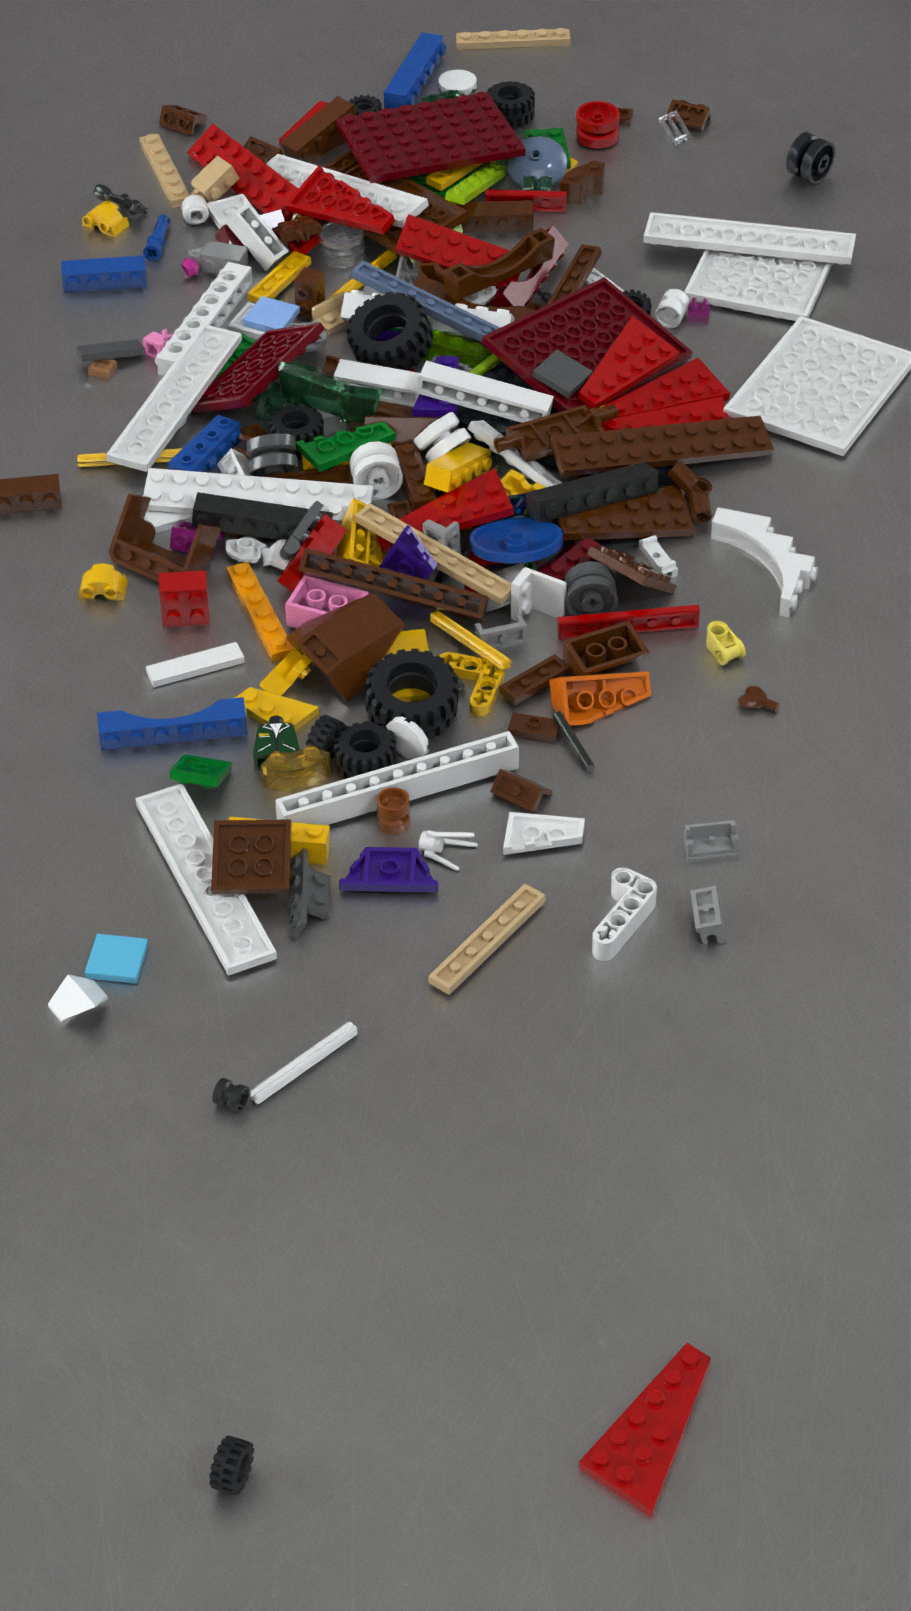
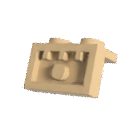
M344 291L312 307V321L321 322L327 332V336L344 329L349 324V322H345L341 318Z

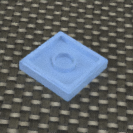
M262 296L243 318V326L265 332L272 329L286 328L300 313V306Z

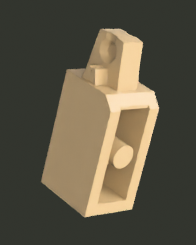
M217 156L192 179L191 185L194 191L190 195H199L207 203L217 201L240 178L232 165Z

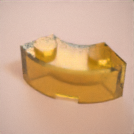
M310 744L296 752L283 753L274 751L261 765L262 786L275 791L289 792L292 791V788L307 785L308 789L318 785L331 775L330 753Z

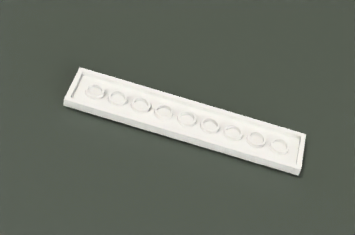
M277 154L266 163L298 189L318 167L317 165ZM322 167L326 173L330 172L333 174L334 178L338 181L342 180L360 192L362 197L369 198L374 205H379L393 214L395 222L392 225L403 228L408 214L416 217L429 206L426 198L377 183H370L367 180Z
M650 212L644 233V243L652 245L660 244L672 247L707 249L717 252L726 251L736 254L745 253L756 256L792 258L820 263H837L839 265H851L856 234L653 212Z
M202 324L106 454L107 462L148 472V469L151 468L242 341V333Z
M149 468L143 496L151 498L147 510L193 514L197 492L307 509L315 501H319L324 505L320 511L333 512V520L341 525L352 499L356 498L367 505L369 503L372 504L374 489L371 485Z
M178 784L135 798L138 810L227 975L229 976L277 959V952L244 894H212L213 837L184 785Z

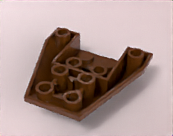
M373 592L303 623L286 639L301 655L305 654L329 679L332 687L348 703L366 687V680L368 679L370 669L374 667V664L379 659H384V656L390 650L405 624Z

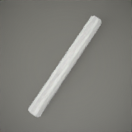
M352 1022L342 1025L249 1091L250 1100L255 1104H260L356 1036L357 1027Z

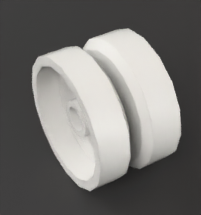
M450 412L425 428L413 442L419 450H426L432 447L425 457L428 462H431L466 444L471 439V436L465 428L452 432L458 426L459 419L453 412Z
M379 441L369 442L358 447L351 455L349 467L353 483L373 486L372 500H383L392 496L400 489L403 483V473L399 465L398 455L389 444Z

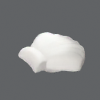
M496 286L487 287L463 299L475 304L485 305L495 295Z
M249 536L227 540L225 547L227 555L238 562L257 563L261 557V550L266 548L267 545Z
M286 539L278 540L270 548H263L261 550L264 561L263 566L272 565L282 570L286 568L290 560H284L279 555L287 541Z

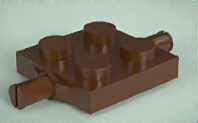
M309 216L298 217L295 222L283 221L278 223L277 227L272 228L275 235L283 243L297 239L308 241L311 235L323 232L321 224L312 217L309 218Z

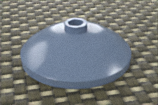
M537 136L522 140L521 142L526 148V156L507 159V170L512 181L519 187L532 191L545 190L557 184L564 176L567 168V158L563 148L556 141L547 137Z

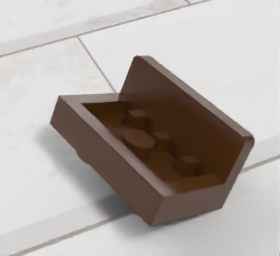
M252 136L243 146L265 164L277 154H284L280 148Z

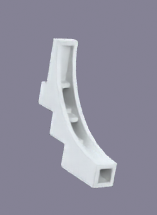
M717 508L712 520L711 539L740 548L763 563L775 577L781 591L779 616L789 617L791 609H796L798 602L797 593L801 594L803 588L809 589L811 581L816 580L818 567L814 566L815 557L797 554L796 547H792L793 537L774 534V527H771V517Z

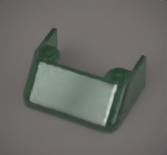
M280 360L278 374L284 398H287V403L293 405L304 404L339 417V422L351 424L352 421L365 423L366 415L375 416L382 393L381 389L354 385L315 371L316 366Z

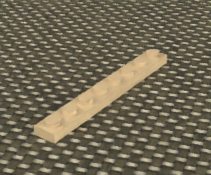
M371 503L355 515L356 523L393 544L408 525ZM411 527L436 561V569L478 593L488 596L489 599L499 605H502L511 597L510 582Z

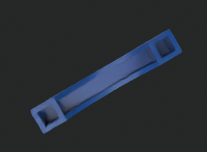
M244 697L218 700L199 712L169 719L144 718L122 710L97 713L101 751L248 735Z

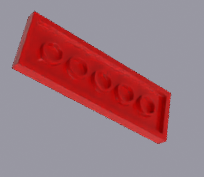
M408 214L394 252L423 263L438 262L439 266L445 270L459 263L470 266L485 265L499 259L510 250ZM520 273L492 286H496V289H501L510 282H517Z

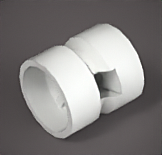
M669 289L666 291L655 311L656 321L669 329L679 326L689 307L690 300L688 296L679 289Z

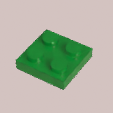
M184 754L170 769L169 779L176 780L177 783L183 785L193 783L199 784L206 789H213L218 787L231 772L232 762Z

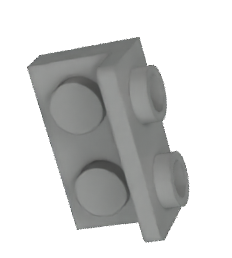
M429 519L423 523V533L461 554L459 523L454 521L447 528Z

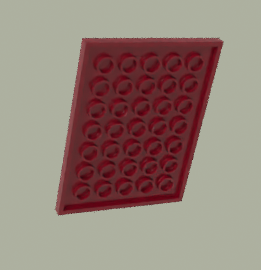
M478 92L468 96L460 95L451 99L442 98L438 101L421 102L411 106L403 105L400 108L394 109L385 108L377 112H364L354 116L346 115L343 118L336 119L339 131L370 183L526 156V148L488 92Z
M605 277L483 336L481 342L535 391L554 396L552 405L559 412L585 405L588 410L591 409L578 399L579 392L585 383L569 398H566L532 377L533 370L552 353L559 350L594 372L632 316L677 349L680 354L678 359L622 394L691 359L693 354L687 346Z

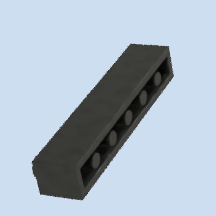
M645 462L526 492L527 514L538 522L543 523L658 492V470Z
M197 492L193 506L192 527L198 528L199 524L217 526L221 528L222 532L287 540L308 509ZM319 512L322 514L321 518L326 514L333 519V512ZM311 524L307 530L311 531L314 525Z

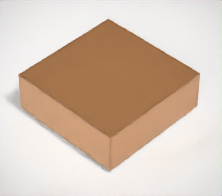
M111 359L93 361L88 368V374L109 379L117 368V361Z

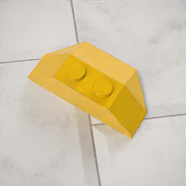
M353 498L341 523V526L347 529V532L337 545L336 556L379 567L386 557V551H381L374 532L355 522V515L367 504Z

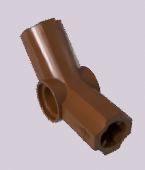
M680 461L668 472V476L685 492L684 499L690 504L693 521L698 524L709 522L712 518L709 499L712 484L706 478L697 477Z

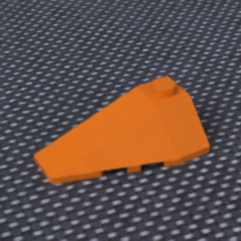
M649 671L571 676L549 680L551 704L556 712H562L570 726L590 724L601 717L651 696Z

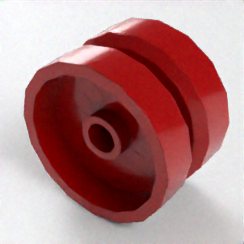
M591 101L578 107L576 111V139L581 145L588 148L602 149L617 143L619 139L618 125L620 123V113L615 105L603 101Z

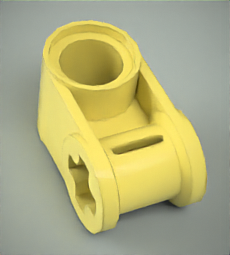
M712 621L709 623L706 647L715 656L720 665L724 666L730 660L745 657L746 650L743 642L737 638L725 622Z

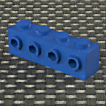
M217 415L168 462V469L209 473L231 448L233 449L241 442L239 439L240 434H242L240 422Z

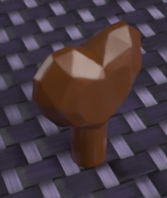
M758 686L747 687L745 694L738 699L739 704L746 709L764 707L777 712L780 703L768 699L766 693Z

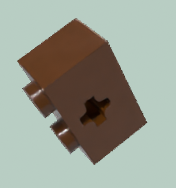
M304 267L294 280L295 305L300 306V313L297 316L312 319V307L325 301L324 271Z

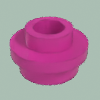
M186 257L181 264L183 271L190 278L198 276L199 265L194 259L190 260Z

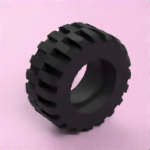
M386 292L385 295L381 296V294H378L371 300L367 299L363 302V306H358L354 311L355 315L351 316L346 331L348 343L357 362L410 371L414 365L418 366L421 363V359H425L428 349L431 348L433 343L431 324L421 303L415 300L414 297L410 295L405 296L404 293L399 292L396 294ZM395 327H404L403 331L395 338L387 341H376L378 336L384 331Z
M402 649L398 650L396 654L391 652L384 656V660L379 659L368 673L365 698L368 718L372 723L375 722L379 723V726H386L395 717L406 718L404 721L416 723L423 730L427 739L430 740L434 738L435 734L440 735L445 732V728L450 727L454 722V717H456L458 711V678L456 673L453 672L449 663L444 664V659L438 655L436 657L433 656L432 652L426 650L420 652L419 649H411V651ZM416 688L429 693L431 697L422 702L410 703L397 699L393 694L402 689Z

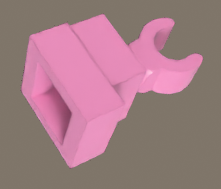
M164 329L162 334L153 331L143 338L144 355L156 359L157 354L162 351L166 342L174 335V332L168 335V329Z

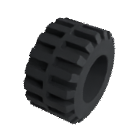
M507 81L494 84L493 87L488 89L487 92L512 128L523 127L534 119L535 92L527 84Z
M296 404L294 406L287 405L285 408L281 407L278 411H274L268 419L269 434H290L295 437V443L301 440L308 443L314 441V437L322 435L324 437L322 414L317 412V409L310 408L307 405L301 406V404ZM296 449L295 453L298 460H302V454Z
M368 721L361 724L358 722L353 723L351 727H344V731H340L334 740L335 767L343 780L397 764L396 738L391 730H387V727L384 725L379 726V723L373 722L371 724Z

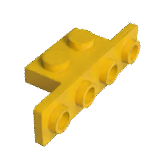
M293 648L261 681L260 686L266 692L282 696L298 678L303 680L312 670L309 667L315 664L305 654L301 655Z

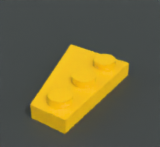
M252 687L247 688L235 697H244L246 715L260 724H269V718L277 715L283 718L284 723H292L295 732L319 714L318 706Z

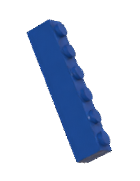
M421 33L384 91V109L400 108L403 105L411 106L414 104V100L420 95L423 85H426L428 77L433 74L435 66H438L440 58L445 55L446 44H444V36Z

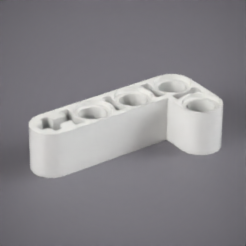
M617 868L612 872L611 896L618 902L593 932L592 955L594 958L600 961H608L614 958L654 910L657 894V884L654 880L628 868Z

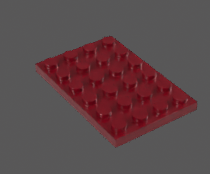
M321 322L267 330L210 384L191 413L218 412L223 409L232 410L239 407L244 409L251 405L252 399L255 396L263 393L270 382L279 378V373L282 370L289 368L296 357L306 352V347L319 339V335L325 330Z

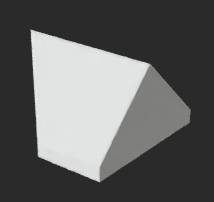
M68 974L48 1003V1007L63 1024L108 1000V997L94 980Z

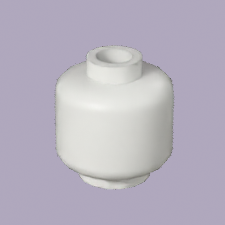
M190 195L182 202V214L187 223L196 226L201 225L207 220L209 210L207 202L203 197Z

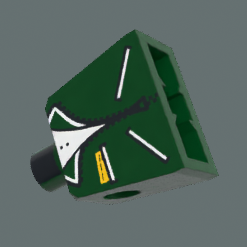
M272 716L269 718V724L258 726L253 749L254 771L301 769L300 748L294 725L292 723H284L281 716Z

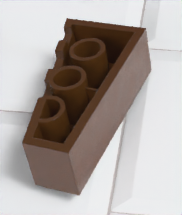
M339 96L334 98L281 141L285 156L308 163L346 143L337 127L336 119L343 118L346 115H356L354 105Z

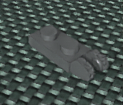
M315 501L309 507L283 545L279 554L282 559L290 560L301 547L300 542L303 543L310 534V531L307 530L311 524L315 526L321 518L322 514L319 512L324 505L319 501Z

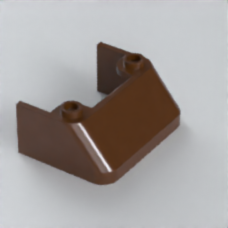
M128 494L109 548V556L113 562L159 582V573L202 571L209 564L221 531L220 527L199 524L188 557L185 558L153 544L155 528L152 523L144 520L151 498Z

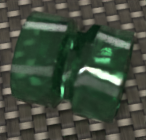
M524 175L523 190L552 191V176H541L537 179L535 176Z

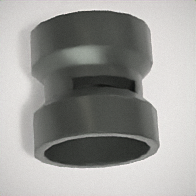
M221 1078L214 1088L212 1102L219 1106L227 1105L230 1110L239 1113L244 1109L248 1101L249 1088L242 1084L233 1085L231 1080Z

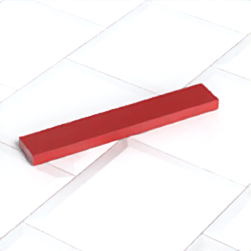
M698 604L557 617L558 640H567L626 621H630L637 633L699 628L700 608Z

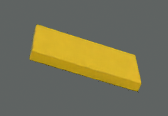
M425 629L401 631L387 654L391 652L396 654L398 650L405 649V651H411V649H419L420 652L429 651ZM416 688L402 689L393 694L394 697L404 702L425 701L431 697L429 693Z

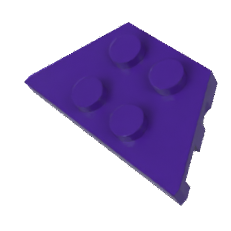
M407 525L379 567L427 580L437 566V563L412 528Z
M365 847L359 859L350 866L349 874L345 879L341 878L339 880V891L438 893L439 890L438 881L434 880L431 876L430 868L422 860V855L417 848Z

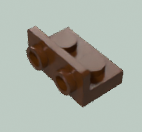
M672 99L665 117V123L702 132L706 121L711 120L710 108L703 104L696 105L685 100Z
M175 104L162 105L159 125L187 135H193L194 127L200 123H206L207 115Z

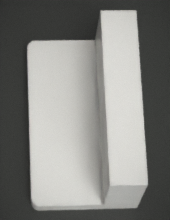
M232 448L217 463L222 474L251 476L249 471L250 459Z

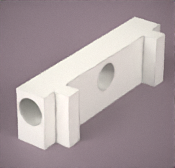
M656 535L639 540L640 550L658 573H664L671 578L678 576L676 562L669 558L657 542Z

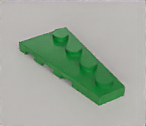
M383 421L357 427L355 432H336V436L325 439L323 435L314 437V441L305 443L304 440L296 441V449L321 472L350 460L353 452L361 445L369 442L390 443L395 441L396 433Z

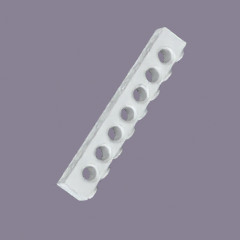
M228 262L220 270L217 278L211 282L208 290L202 294L199 302L193 306L190 314L184 318L183 323L175 330L174 335L166 342L162 351L157 354L155 363L158 367V375L164 376L202 324L221 328L252 286L251 267Z

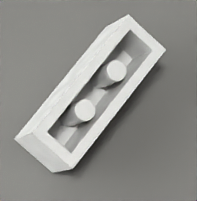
M250 203L237 210L226 223L243 245L248 247V251L266 272L281 262L289 252Z

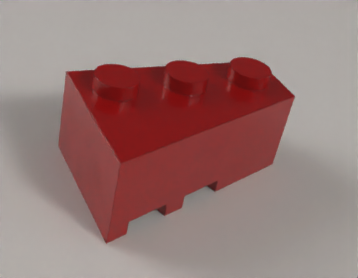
M324 514L310 531L306 540L301 543L300 549L292 557L277 582L293 593L303 578V575L299 572V567L304 549L308 548L335 555L333 551L347 532V529Z

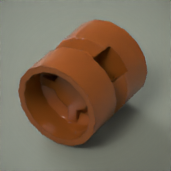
M389 787L383 789L377 796L378 827L385 834L399 835L408 830L410 826L409 795L405 790Z

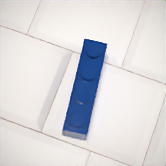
M145 255L61 261L64 293L147 287Z

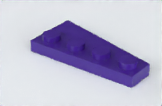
M437 356L434 362L459 370V357ZM419 394L412 409V416L443 417L453 412L457 417V404Z

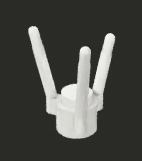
M427 830L421 834L419 850L425 852L424 857L431 858L455 871H459L458 866L435 853L441 852L444 844L474 848L478 847V844L447 839L473 838L475 836L474 833L434 832Z

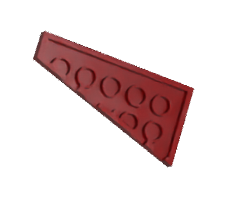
M318 166L285 204L288 212L379 234H385L395 222L393 214L379 205H374L369 198L362 197L360 192L342 180L338 181L334 178L333 174L330 172L326 173L321 166Z
M632 316L580 390L578 399L591 409H597L678 359L680 352Z
M696 358L606 404L605 407L614 404L618 409V417L719 396H722L723 401L729 400L730 392L699 358Z
M719 396L603 421L601 426L605 431L729 419V417L724 412L725 404L723 398Z
M495 468L401 517L399 520L422 533L423 523L428 519L446 528L455 521L459 523V530L512 516L514 515V510ZM375 534L381 551H389L394 544Z
M686 1343L579 1461V1469L652 1518L659 1495H661L664 1488V1482L669 1469L672 1467L685 1433V1427L693 1412L698 1393L701 1391L711 1365V1357L691 1344Z

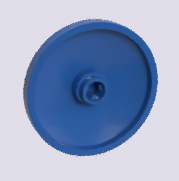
M527 517L491 521L479 526L470 535V549L473 554L484 560L497 563H526L541 560L558 552L563 545V533L559 526L549 521L540 523L534 518Z

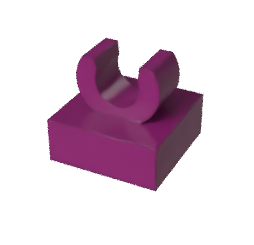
M692 298L688 307L687 322L708 323L710 304H707V299L704 298L703 303H695L696 298Z

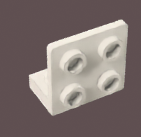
M524 567L511 583V619L516 620L515 615L521 614L523 617L530 612L531 608L556 618L566 616V582Z

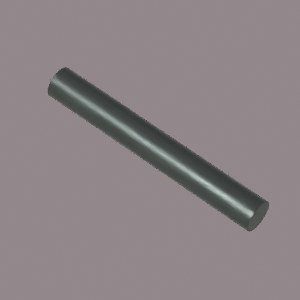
M562 712L554 713V720L587 772L592 771L595 768L594 763Z

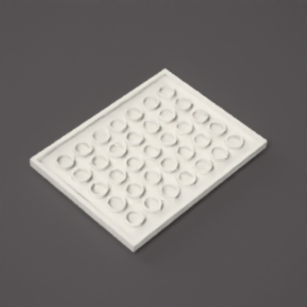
M800 316L724 407V412L730 418L761 415L765 428L768 431L844 456L910 371L911 351Z

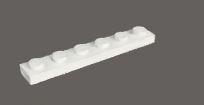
M484 420L470 422L467 429L474 433L473 436L477 440L488 444L492 452L502 455L509 465L521 470V474L526 478L532 479L545 487L563 483L535 460L526 462L515 448L498 453L494 448L493 441L495 438L504 436Z

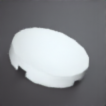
M450 70L439 77V89L443 93L445 91L449 92L451 96L468 95L477 87L476 76L466 70Z
M395 717L386 725L387 730H391L396 738L397 753L405 759L412 760L429 753V749H427L429 745L428 739L416 723L412 721L408 723L404 721L406 719L404 717Z

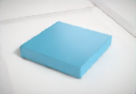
M96 934L85 969V978L137 984L149 945L148 939Z

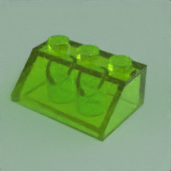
M433 330V343L431 348L428 349L429 352L424 362H431L434 356L448 355L459 357V363L470 365L473 369L493 353L480 343Z

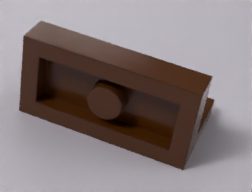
M503 769L499 770L490 792L531 812H536L543 794L551 796L553 793L552 790L512 771Z

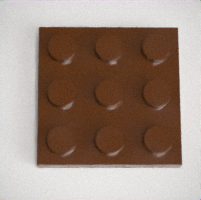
M601 545L600 549L591 546L587 553L590 557L641 585L674 594L677 585L670 582V576L652 570L653 567L643 562L635 561L633 556L625 552L621 553Z
M291 819L214 820L212 894L290 893Z

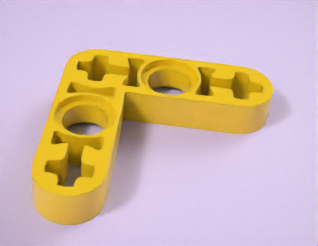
M453 652L440 654L439 656L444 659V664L449 663L453 668V672L459 678L477 681L470 697V712L476 716H486L489 714L499 693V686L503 684L505 671H501L484 658ZM468 666L476 667L475 670H467L465 668ZM485 686H490L493 689L486 691L481 688Z

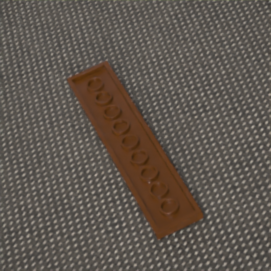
M761 415L551 436L549 441L561 477L603 473L645 462L651 467L676 465L680 461L684 464L768 456L772 455L774 451Z

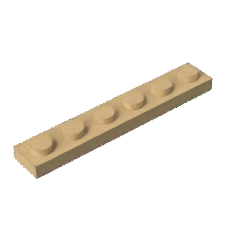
M564 28L456 33L457 50L571 46L569 29Z
M148 134L144 137H139L140 145L171 207L182 206V202L189 196V193L159 134Z
M524 884L428 976V983L450 995L545 903L546 895Z

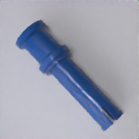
M162 214L157 218L153 234L147 239V245L144 247L143 254L149 261H157L162 255L161 250L165 247L164 237L171 221L169 217L167 218V215Z

